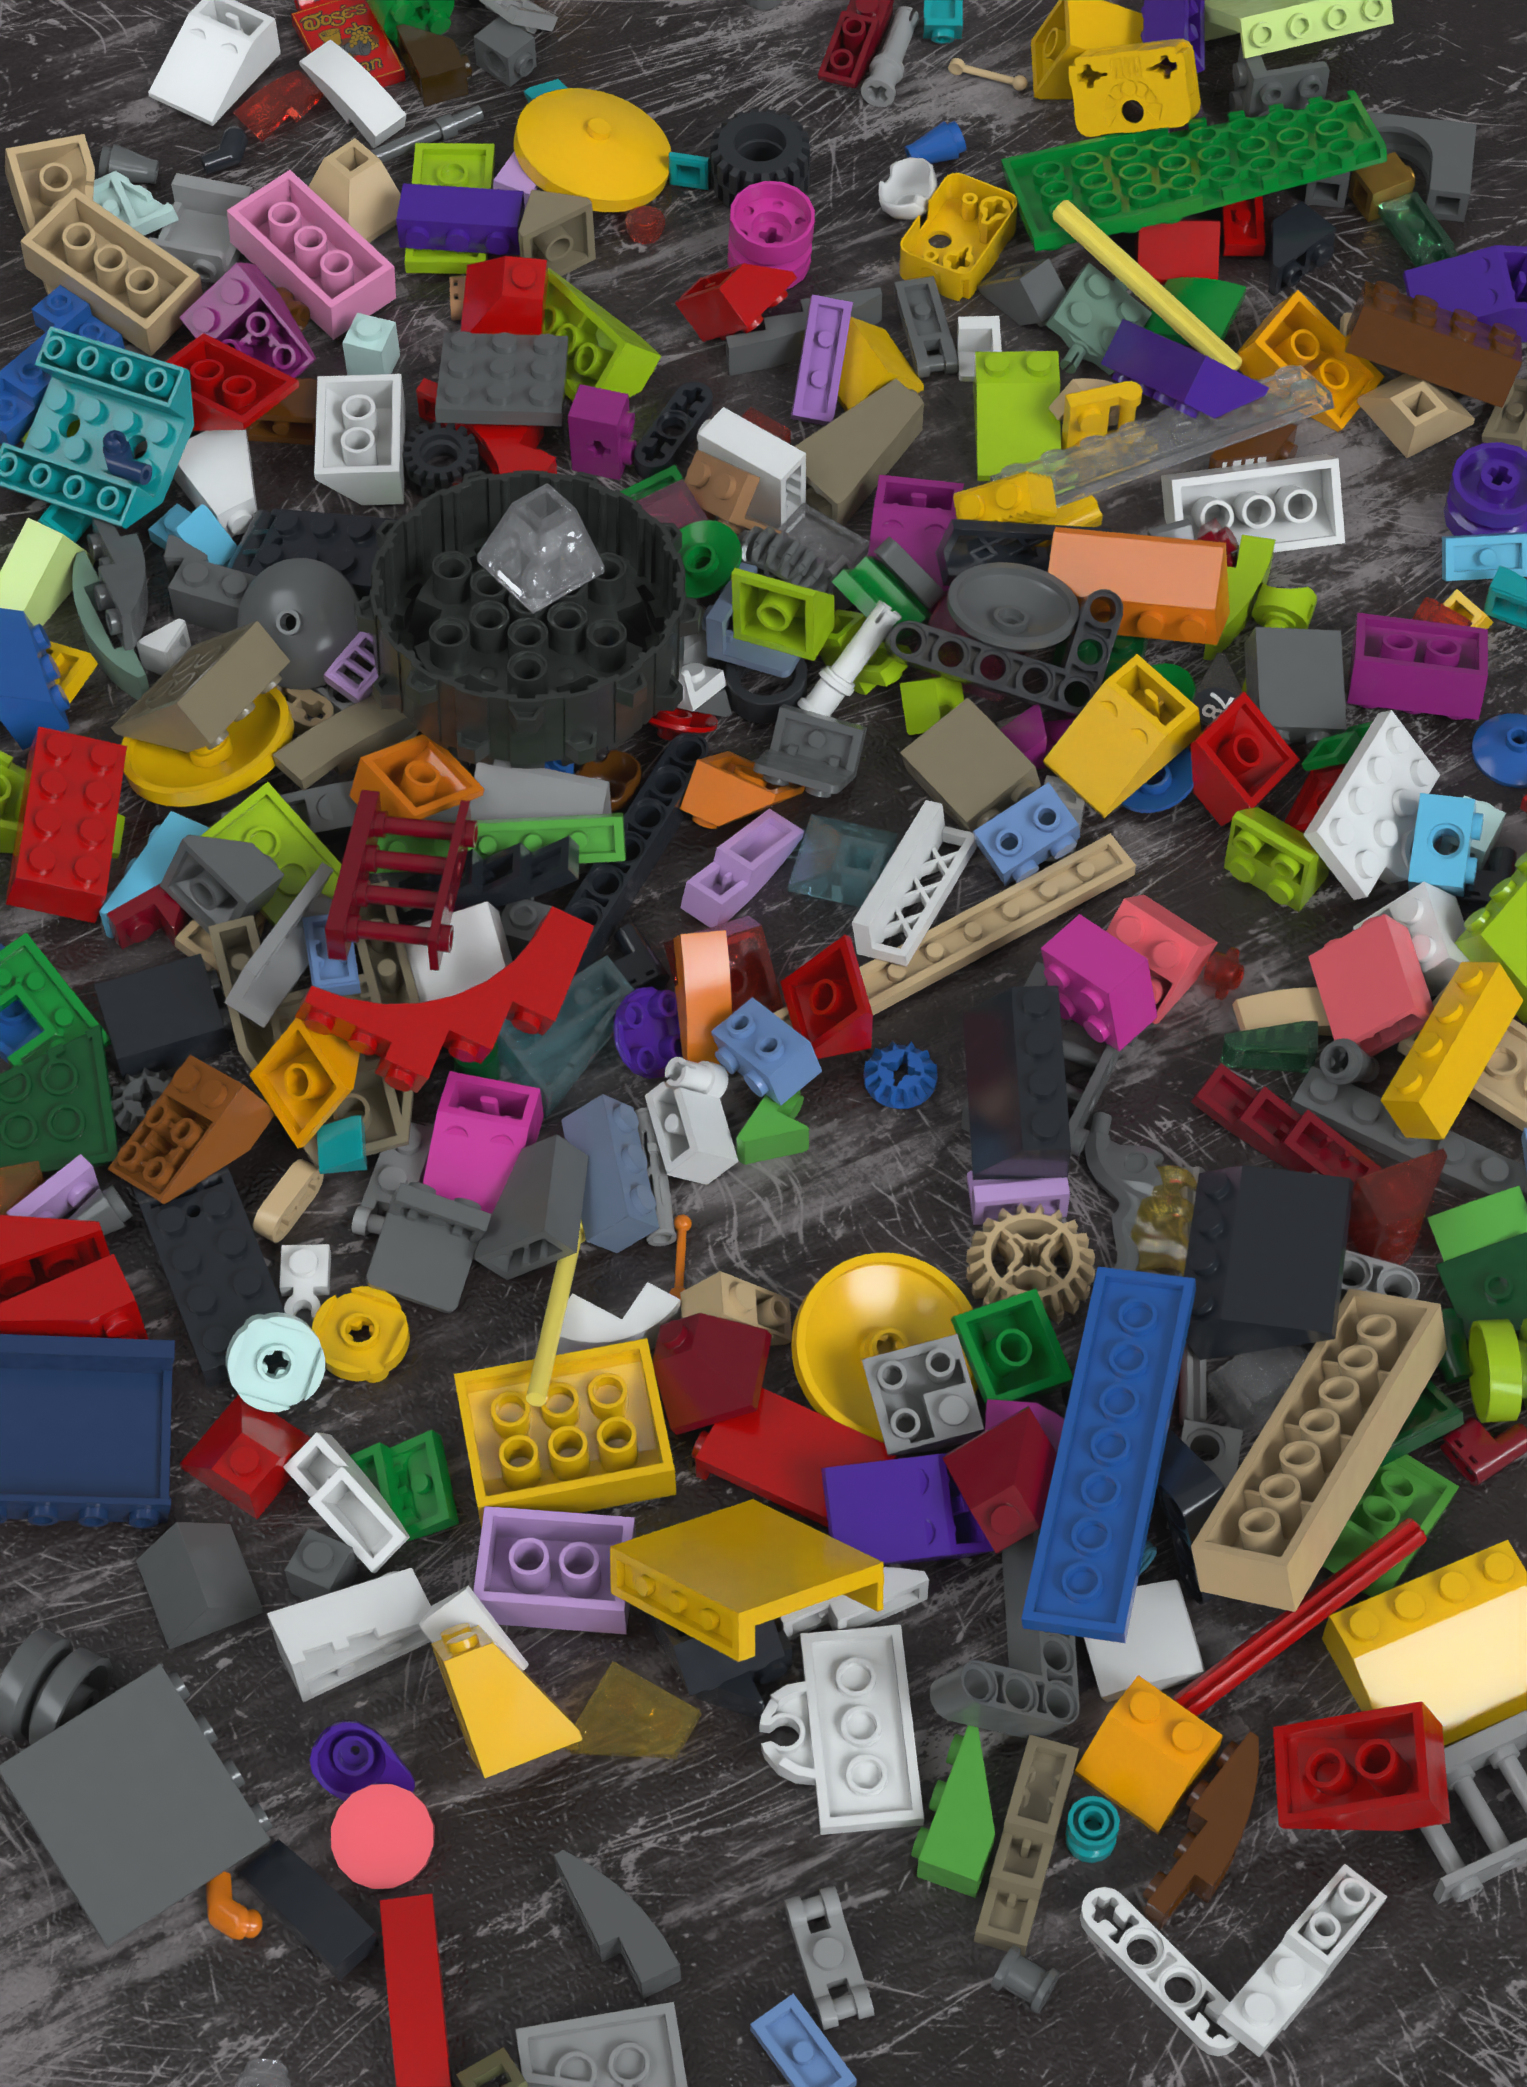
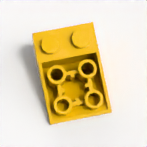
M1136 654L1101 685L1044 758L1043 762L1097 813L1105 818L1201 734L1199 708L1143 658Z

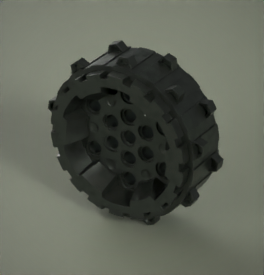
M480 470L464 474L462 483L433 493L417 503V507L406 516L403 515L399 520H385L376 530L377 546L380 550H377L371 568L372 589H370L369 596H364L361 601L355 603V618L358 631L373 634L374 660L378 678L372 684L373 697L381 709H397L400 714L403 713L411 723H414L415 728L445 749H448L450 746L456 748L459 760L473 764L481 762L494 765L496 759L510 761L511 768L522 769L544 768L545 762L561 760L562 766L573 763L578 765L595 761L599 749L606 747L608 750L619 746L640 730L643 724L646 725L653 715L655 716L660 710L674 711L683 700V686L678 680L684 662L685 636L698 634L701 621V606L697 605L695 599L686 597L685 568L679 552L682 548V533L674 523H660L656 517L653 518L642 509L641 504L627 495L599 485L596 475L581 471L576 475H560L534 470L513 471V473L494 475V473L485 474Z

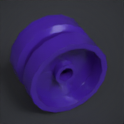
M1503 442L1482 443L1467 449L1456 460L1443 511L1446 526L1453 536L1527 532V451L1518 446Z

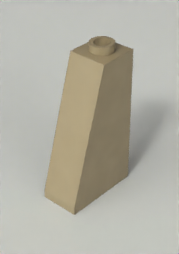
M894 379L794 446L806 453V503L836 531H839L847 524L877 487L879 474L886 475L923 430L924 402L918 393L906 388L900 381Z

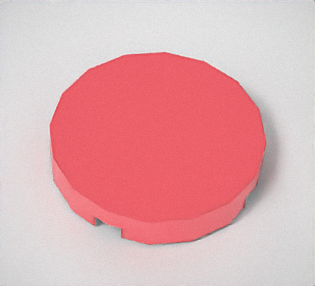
M374 1784L352 1793L338 1808L331 1826V1850L338 1867L353 1882L371 1889H394L412 1881L427 1866L434 1847L435 1825L427 1806L413 1792L393 1784Z

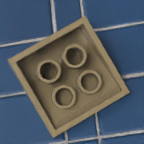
M258 621L244 625L191 646L132 705L111 729L117 735L185 752H191L205 746L208 750H211L227 738L229 732L226 728L233 721L238 722L253 711L256 706L253 700L260 693L265 694L282 680L279 673L289 664L290 660Z

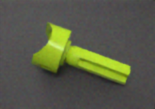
M1263 581L1252 609V617L1262 627L1308 629L1317 604V595L1309 587L1276 588L1266 585ZM1245 678L1241 693L1245 691V693L1247 694Z

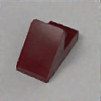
M160 884L106 913L113 938L122 950L133 943H139L148 939L153 932L160 928L175 946V938L189 924L191 917L160 887Z

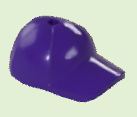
M341 1720L330 1725L320 1734L312 1747L310 1765L313 1775L323 1788L344 1802L352 1793L374 1784H393L414 1792L415 1780L413 1775L391 1748L387 1740L375 1729L357 1720ZM358 1746L360 1751L354 1752L351 1747Z

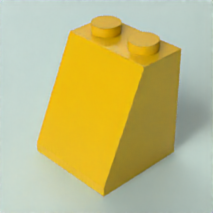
M1058 0L1031 40L1034 97L1038 99H1073L1068 71L1069 66L1075 62L1074 59L1089 49L1143 43L1141 39L1144 24L1142 13L1104 0ZM1091 66L1086 69L1087 75H1094L1095 80L1104 74L1099 73V71H1092Z
M469 1623L455 1625L440 1633L441 1640L431 1643L470 1756L484 1778L582 1741L579 1729L565 1712L479 1625L472 1628Z

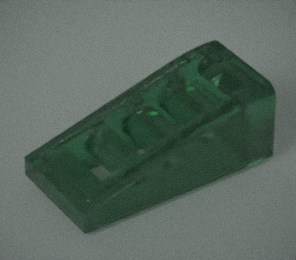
M1300 1021L1224 1034L1220 1063L1230 1068L1308 1073L1311 1066H1314L1318 1050V1021Z

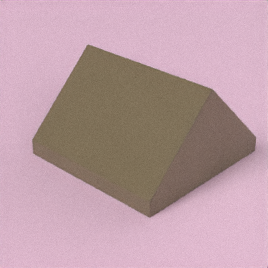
M532 189L518 231L520 257L547 260L548 268L560 276L595 260L593 208L589 198Z

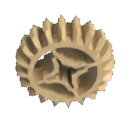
M1021 1203L1016 1209V1215L1013 1216L1002 1208L1001 1212L998 1213V1221L987 1217L983 1223V1230L976 1231L972 1237L973 1247L967 1250L966 1262L969 1267H967L966 1277L968 1282L974 1283L972 1285L974 1299L984 1298L983 1306L1036 1288L1047 1315L1059 1325L1063 1320L1064 1311L1075 1314L1079 1308V1300L1085 1301L1090 1293L1089 1285L1094 1282L1095 1269H1093L1092 1265H1094L1095 1254L1093 1249H1088L1089 1238L1087 1233L1077 1234L1078 1225L1075 1219L1061 1223L1062 1213L1060 1209L1051 1216L1044 1215V1208L1041 1203L1036 1207L1035 1213H1027L1026 1208ZM998 1253L1005 1258V1264L1008 1266L1007 1273L1002 1278L997 1274L992 1264L993 1259ZM1058 1254L1062 1256L1069 1270L1064 1279L1056 1274L1057 1268L1054 1266V1258Z

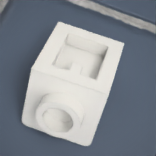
M700 663L684 665L678 680L683 686V700L677 708L695 711L727 685L723 670L704 666Z

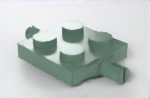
M1090 263L1079 272L1046 323V326L1062 337L1070 348L1064 359L1060 362L1062 370L1069 365L1065 372L1073 374L1076 372L1082 359L1093 362L1108 375H1111L1114 370L1102 365L1101 362L1122 319L1144 327L1152 312L1126 292L1128 287L1117 277L1114 281L1110 280Z

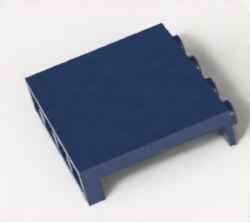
M0 1334V1524L6 1522L7 1519L28 1520L29 1523L38 1526L53 1525L58 1520L78 1521L79 1524L87 1527H101L107 1525L108 1522H129V1525L135 1528L156 1527L159 1523H168L171 1508L169 1485L172 1369L175 1357V1340Z

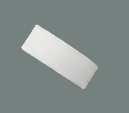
M647 1282L623 1319H620L572 1294L568 1299L556 1355L645 1338L648 1339L649 1349L651 1350L656 1346L660 1325L681 1319V1301L679 1298Z

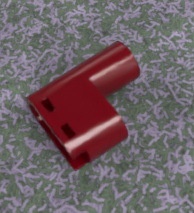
M1469 1417L1464 1421V1425L1446 1433L1442 1437L1445 1443L1440 1446L1442 1452L1463 1477L1473 1486H1478L1527 1452V1428L1521 1423H1516L1493 1438L1475 1418ZM1453 1451H1454V1452L1456 1453V1455L1459 1457L1458 1459H1456V1458L1453 1456V1454H1452ZM1467 1468L1473 1473L1472 1475L1466 1470Z

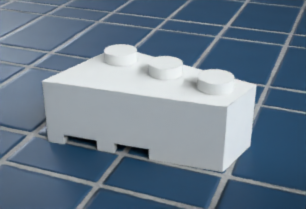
M412 1568L392 1571L377 1579L267 1613L280 1656L303 1702L431 1642L420 1628V1621L431 1608V1605Z

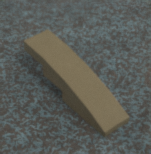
M370 696L312 727L274 753L273 759L276 767L302 790H306L332 769L339 775H342L358 763L360 757L400 743L416 731L417 728L414 727L413 722L411 723L397 709H381L374 697Z
M1029 1734L973 1942L1007 1952L1013 1945L1021 1948V1955L1025 1956L1079 1748Z

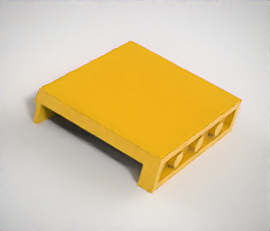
M754 1499L610 1546L611 1594L738 1662L755 1656V1626L840 1595H845L877 1612L883 1610L884 1573L882 1561Z

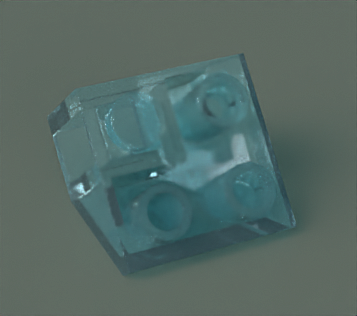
M811 814L788 883V891L861 907L892 856L897 833Z

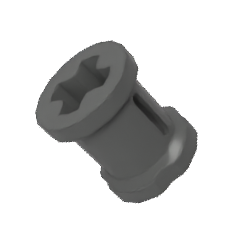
M1013 1945L1002 1960L992 1980L991 1987L997 1991L1004 1988L1030 2003V2010L1038 2014L1055 1987L1060 1971L1054 1967L1049 1971L1022 1956L1021 1948Z

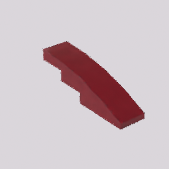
M1222 1063L1214 1069L1190 1101L1229 1132L1290 1171L1304 1173L1317 1171L1321 1175L1350 1178L1354 1183L1353 1205L1358 1202L1381 1170L1380 1166L1307 1109L1300 1115L1267 1087L1263 1086L1257 1092Z

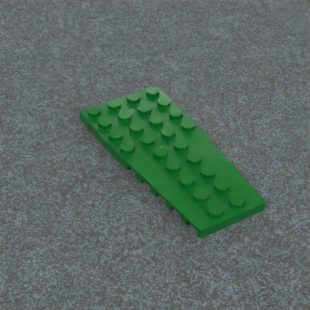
M1351 90L1347 91L1348 100L1336 103L1330 100H1323L1322 96L1308 98V105L1304 109H1284L1283 103L1268 105V115L1254 118L1245 117L1244 110L1228 113L1229 122L1207 126L1205 117L1191 119L1188 122V130L1168 133L1167 127L1140 132L1115 133L1001 159L1004 178L1010 192L1017 198V209L1036 252L1041 250L1053 251L1061 248L1063 245L1077 242L1052 217L1055 208L1064 200H1069L1106 235L1121 232L1133 233L1141 230L1143 227L1160 223H1177L1185 216L1386 162L1387 146L1357 93Z

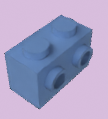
M1049 782L973 831L977 846L1005 886L1014 880L1018 883L1037 873L1039 870L1038 865L1051 856L1055 859L1063 857L1077 845L1076 840L1080 838L1079 824Z
M753 997L711 1031L718 1047L715 1056L719 1063L725 1067L726 1071L730 1074H734L737 1071L744 1077L745 1082L756 1095L762 1097L766 1094L780 1106L822 1072L811 1042Z

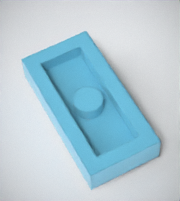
M1527 532L1442 537V579L1445 581L1493 579L1499 566L1506 567L1522 577H1527Z

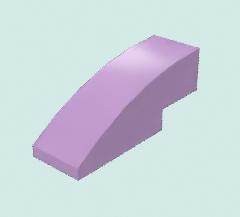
M768 809L717 847L714 861L686 882L680 908L711 929L718 930L768 882L801 841L804 830L771 809Z

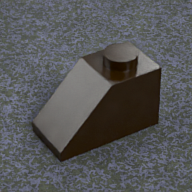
M406 24L396 26L401 59L424 107L469 94L467 78L472 77L470 61L466 53H459L453 39Z

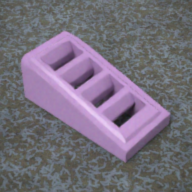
M361 631L323 675L327 684L355 704L370 696L373 692L372 684L378 678L374 655L364 648L367 642L373 645V634ZM359 655L373 665L374 669L369 672L353 660ZM347 668L364 679L360 685L343 674Z

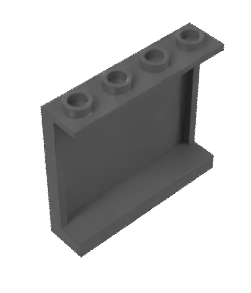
M161 1664L0 1764V1777L107 1950L260 1848H265L271 1841L266 1832L271 1830L273 1826L266 1813L257 1801L250 1806L238 1789L245 1784L239 1770L230 1758L221 1762L211 1746L218 1738L203 1714L195 1718L184 1703V1700L190 1697V1693L175 1670L166 1674Z

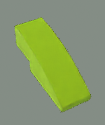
M1249 535L1241 536L1236 568L1227 566L1230 614L1218 644H1205L1203 659L1213 660L1239 635L1252 617V609L1261 584L1264 581L1267 585L1276 539Z

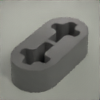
M890 536L873 551L887 568L927 608L931 609L945 595L941 587Z

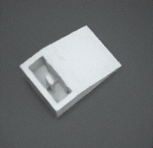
M201 0L188 14L148 92L149 97L213 126L281 54L275 18L235 0Z

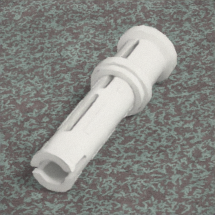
M879 600L876 603V607L832 667L827 665L826 668L823 667L819 672L820 680L806 698H800L797 702L798 706L801 709L831 717L843 698L852 695L854 692L853 688L855 687L853 681L902 616L897 611L892 612V608Z

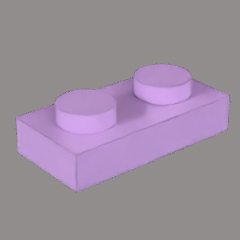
M80 1154L7 1211V1215L62 1219L72 1210L80 1208L100 1188L93 1166Z

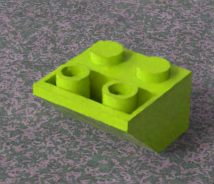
M1254 807L1240 810L1232 817L1224 868L1229 870L1236 879L1242 882H1249L1266 892L1275 902L1287 905L1300 912L1328 877L1329 867L1302 832L1261 808Z

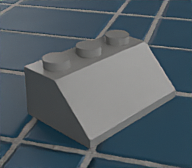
M496 759L494 765L481 762L476 763L474 778L485 790L483 796L470 801L471 820L612 813L608 781L546 768H511L510 761ZM579 863V874L588 873L594 863Z

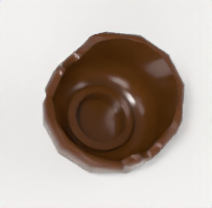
M610 750L602 761H591L582 764L575 775L608 781L610 785L611 812L616 813L628 808L639 793L641 764L628 753Z

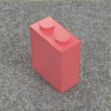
M1386 914L1366 920L1358 929L1342 938L1330 940L1322 949L1308 956L1334 1041L1342 1038L1350 1039L1369 1056H1374L1422 1030L1434 1010L1409 930Z

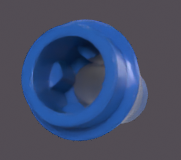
M943 121L912 144L905 146L907 158H924L930 164L958 159L959 154L966 151L964 137L955 121L948 124Z

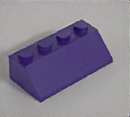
M1122 319L1101 362L1102 365L1115 371L1111 379L1119 383L1125 381L1136 382L1141 386L1142 394L1194 419L1197 418L1199 412L1215 419L1266 396L1269 387L1204 354L1125 319Z

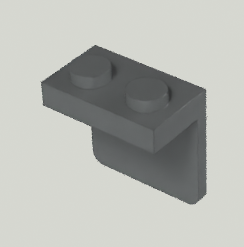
M1240 45L1238 63L1233 64L1235 86L1234 92L1229 93L1230 111L1244 110L1245 117L1254 118L1268 115V105L1283 103L1284 109L1298 110L1304 109L1308 105V98L1322 96L1323 100H1325L1330 72L1326 62L1320 61L1267 71L1261 55L1243 58L1242 45Z
M783 704L779 708L771 747L755 761L753 771L763 774V780L768 783L786 786L791 782L805 786V791L811 795L824 798L831 797V794H838L856 777L867 727Z
M410 1182L409 1185L400 1183L391 1198L365 1277L367 1285L373 1289L386 1291L391 1295L443 1313H452L458 1306L477 1244L486 1233L492 1214L482 1211L481 1206L472 1200L455 1198L453 1201L436 1195V1190L426 1184L419 1182Z

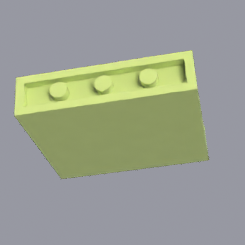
M1205 0V41L1240 33L1243 58H1250L1394 23L1391 0Z

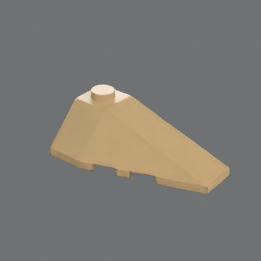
M85 134L6 148L5 173L26 235L73 188H76L93 200L95 168ZM43 281L47 295H49L55 289Z

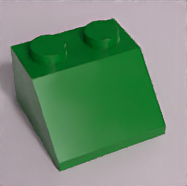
M1036 1288L951 1318L985 1404L987 1399L1028 1402L1052 1393L1074 1378Z

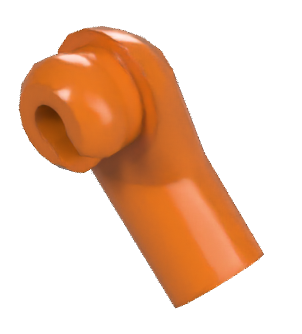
M223 1872L206 1884L208 1920L215 1929L235 1940H242L244 1937L251 1939L260 1933L263 1922L262 1916L257 1910H247L245 1906L233 1900L230 1873Z

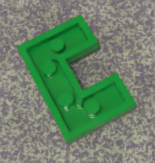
M27 932L0 951V1012L18 999L43 1031L7 1057V1061L12 1068L15 1066L20 1067L46 1054L47 1050L61 1043L64 1045L86 1034L85 1031L99 1025ZM102 1028L104 1046L106 1048L111 1044V1039Z

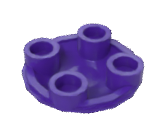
M653 987L637 988L626 995L616 1010L613 1025L615 1046L623 1063L634 1074L646 1079L665 1076L666 1066L672 1058H683L676 994L670 990L660 991Z

